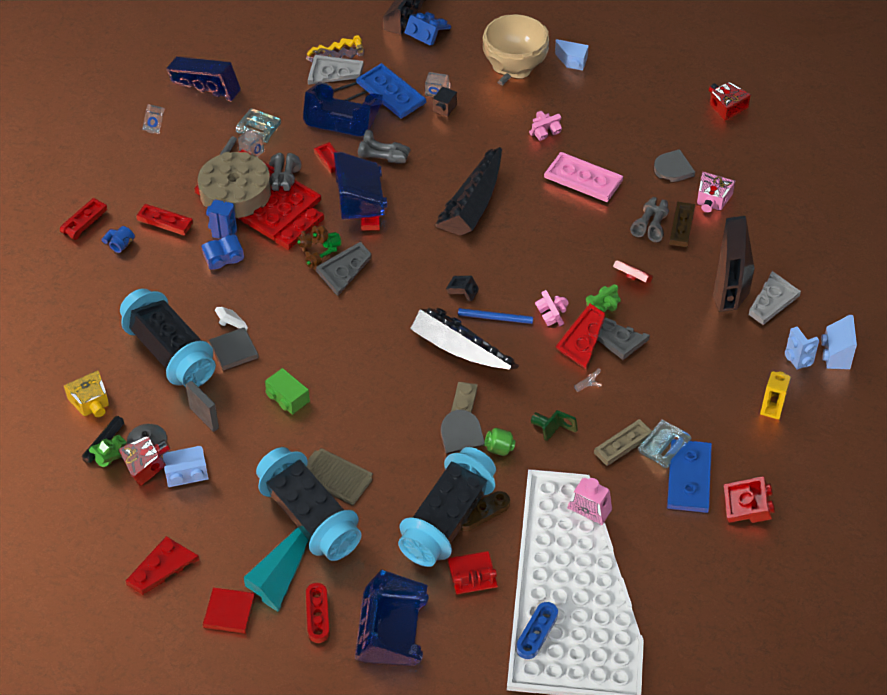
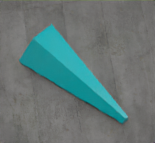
M296 528L244 576L245 587L262 597V602L277 612L281 608L283 598L288 592L290 582L296 574L309 541L299 528Z

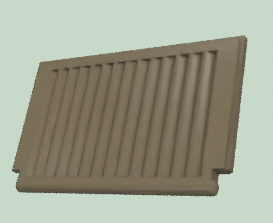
M322 448L319 451H314L307 460V468L332 496L350 505L356 503L373 480L371 478L372 472Z

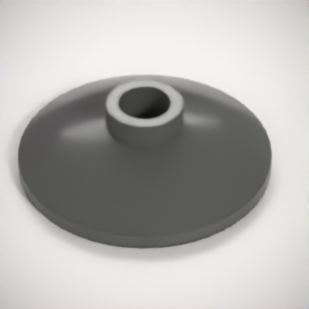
M155 424L137 426L127 437V445L146 436L155 445L164 439L167 442L166 432Z

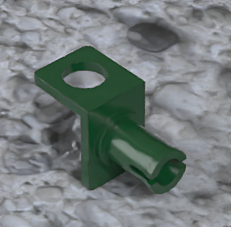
M558 410L550 418L537 412L531 418V424L542 427L544 440L546 441L551 438L560 426L573 432L578 431L576 418ZM564 418L568 419L572 423V425H568L564 421Z

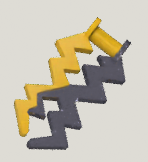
M356 35L353 40L342 38L340 43L333 42L328 48L319 45L318 48L313 46L307 53L306 59L313 63L314 58L310 57L313 53L342 58L346 55L351 59L355 55L363 56L362 39L359 35ZM346 44L351 48L347 50L343 46Z

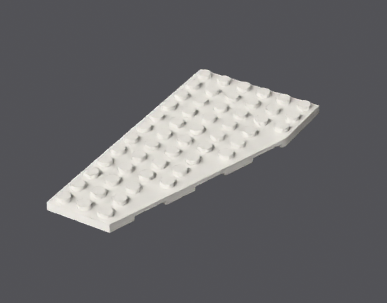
M528 469L507 690L550 695H641L644 640L642 635H640L624 579L620 574L605 523L603 525L596 523L567 508L574 490L582 478L589 479V475ZM543 602L553 603L558 609V618L541 649L532 659L521 658L516 650L517 641L536 608Z

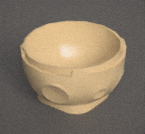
M518 14L500 16L487 25L483 34V51L486 58L492 64L493 69L504 75L508 73L514 78L527 77L533 68L542 63L549 50V31L545 25L543 26L538 20L529 16Z

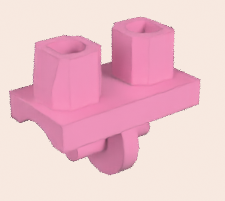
M537 112L536 118L533 119L532 130H529L530 135H535L541 141L547 138L548 133L546 130L550 129L553 135L559 134L562 130L560 114L550 117L549 113Z
M546 290L543 291V298L535 302L540 313L548 309L551 310L542 315L547 326L556 322L559 326L563 325L564 322L558 311L566 312V307L569 304L568 300L565 297L555 296V301L553 302Z

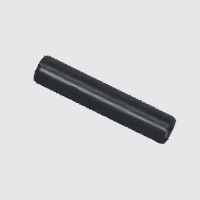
M115 416L82 454L83 461L91 463L95 459V454L89 452L90 447L100 444L104 439L111 440L124 425L122 417Z

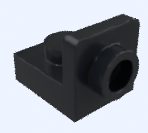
M453 276L446 290L449 294H464L468 301H472L479 288L472 276Z

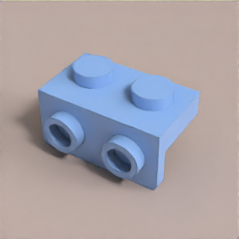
M798 327L790 329L785 356L797 370L809 367L814 363L819 344L818 337L807 340Z

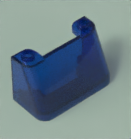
M318 82L305 92L303 120L308 126L355 136H364L365 131L370 130L381 107L383 97L381 94L371 93L362 104L333 98V88L329 84Z
M334 152L336 183L338 184L342 220L385 215L384 208H388L387 197H383L380 182V177H382L381 166H378L375 162L343 152Z
M380 570L367 584L363 593L355 660L364 663L415 666L417 663H420L423 651L420 645L415 644L418 611L422 606H426L429 599L427 594L428 585L384 570Z

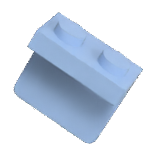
M201 446L163 454L168 487L208 480L203 448Z

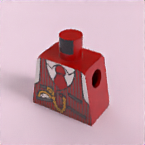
M714 83L709 87V92L711 93L710 105L724 120L749 107L751 94L734 84L726 83L719 87Z
M145 437L118 450L132 477L142 486L165 467L166 464L161 455L171 449L165 439L155 445L149 437Z

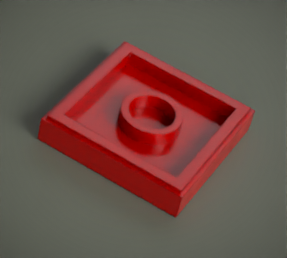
M213 587L203 621V628L246 634L255 600V593Z

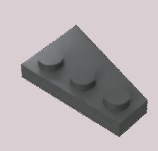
M359 242L317 266L316 272L333 292L339 296L371 259V253Z
M605 317L597 340L624 360L646 343L650 335L637 333L628 326L624 328L617 325L616 321Z

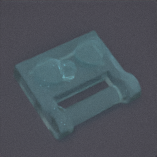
M251 108L237 124L236 132L248 134L267 143L270 136L281 124V120L278 117ZM249 125V126H251V127L260 129V130H262V131H264V132L262 133V132H260V131L251 129V128L246 127V126Z
M661 420L639 446L638 450L639 453L667 469L671 464L672 458L685 443L691 440V436L676 426ZM675 436L678 437V440L673 444L669 451L664 456H662L661 453L671 443Z

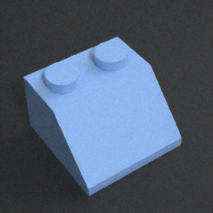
M848 315L827 326L825 334L821 336V345L825 348L823 349V361H826L827 369L851 368L857 346L853 315Z

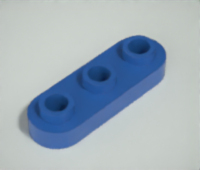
M543 602L536 608L517 641L516 650L521 658L532 659L541 649L558 618V609L553 603Z

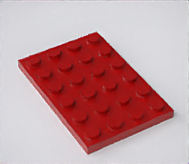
M265 163L271 176L274 173V167ZM295 180L289 191H284L283 186H280L279 191H273L271 187V196L263 208L259 207L254 210V214L237 219L275 241V237L306 210L318 204L322 200L321 195ZM197 185L194 188L195 193L200 196L199 187Z

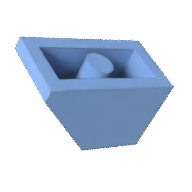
M556 39L555 55L567 68L583 71L588 58L589 45Z

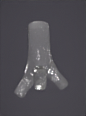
M598 368L592 375L589 374L586 379L575 384V390L579 392L588 386L601 387L602 384L595 381L601 369Z

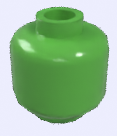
M493 428L492 431L487 432L484 445L487 447L488 452L506 456L509 451L514 450L516 441L513 439L510 431Z

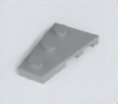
M315 55L307 80L308 85L356 79L361 76L364 63L360 60Z
M772 271L761 293L751 306L749 315L764 325L800 296L801 291Z

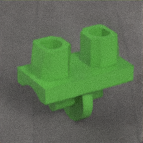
M615 284L609 288L606 286L602 287L596 296L589 295L586 297L587 306L591 303L603 312L606 310L615 311L617 303L621 301L618 295V286Z
M116 435L112 440L104 439L100 444L91 446L89 452L95 454V461L98 465L105 467L110 465L113 460L122 458L118 449L124 447L127 442L120 435Z

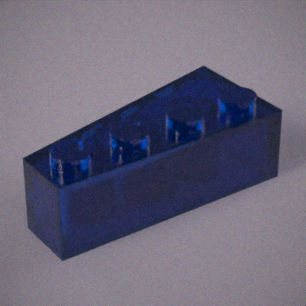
M176 56L166 68L171 82L188 88L193 86L201 92L209 91L213 93V96L220 97L221 95L226 97L228 101H232L241 90L231 62Z

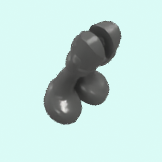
M366 130L364 139L359 144L358 157L388 159V162L400 164L406 162L411 149L397 142L392 144L377 142L374 139L373 132Z
M277 153L271 157L269 165L274 167V173L270 176V184L273 191H279L280 186H283L284 191H289L295 183V177L292 173L298 172L302 167L300 158L295 154H287L285 172H282L285 162L284 155Z
M650 198L643 206V216L631 225L630 231L632 235L642 237L647 230L650 217L654 216L648 228V238L653 242L661 241L664 231L660 223L662 218H665L669 213L668 201L662 199L660 205L656 206L657 198Z

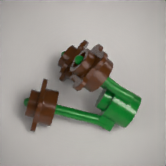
M313 226L311 235L305 234V231H302L301 236L298 237V245L305 252L306 265L316 271V267L322 263L321 258L336 252L337 247H340V235L336 232L328 233L324 226ZM318 242L323 244L325 248H328L327 251L320 255L317 252L310 253L306 251V248L312 247V243L317 244Z

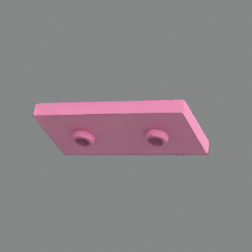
M563 152L559 153L544 174V178L605 202L609 201L623 181L622 175Z

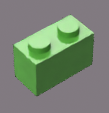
M283 368L265 380L267 396L277 401L283 410L289 411L292 415L310 402L309 389Z

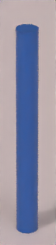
M458 309V316L533 324L532 316Z

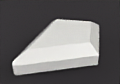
M216 307L215 312L220 318L219 324L225 326L228 323L239 329L245 328L247 331L248 326L233 310Z

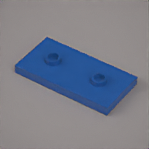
M382 63L356 78V82L400 119L426 103L424 96Z
M671 439L667 509L708 513L712 443Z

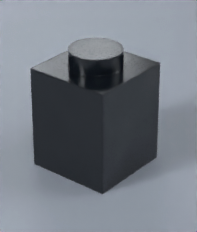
M441 87L433 98V112L447 117L457 105V92L445 87Z

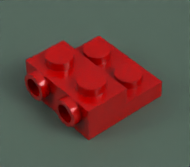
M764 476L724 484L726 512L729 523L750 519L751 523L772 519L771 513H775L773 501H770L769 496L773 495L771 484H767Z

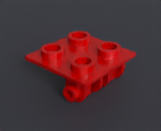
M489 551L448 558L456 595L498 587L496 569H493Z

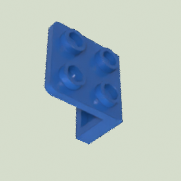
M429 12L425 14H411L404 33L431 46L434 45L438 30L451 29V25L447 24V20L437 19L434 17V14Z

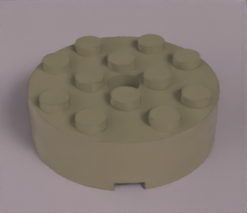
M225 152L206 162L198 174V187L203 206L208 208L215 199L223 201V203H233L236 218L254 214V210L259 207L263 208L271 196L268 167L261 159L247 152Z

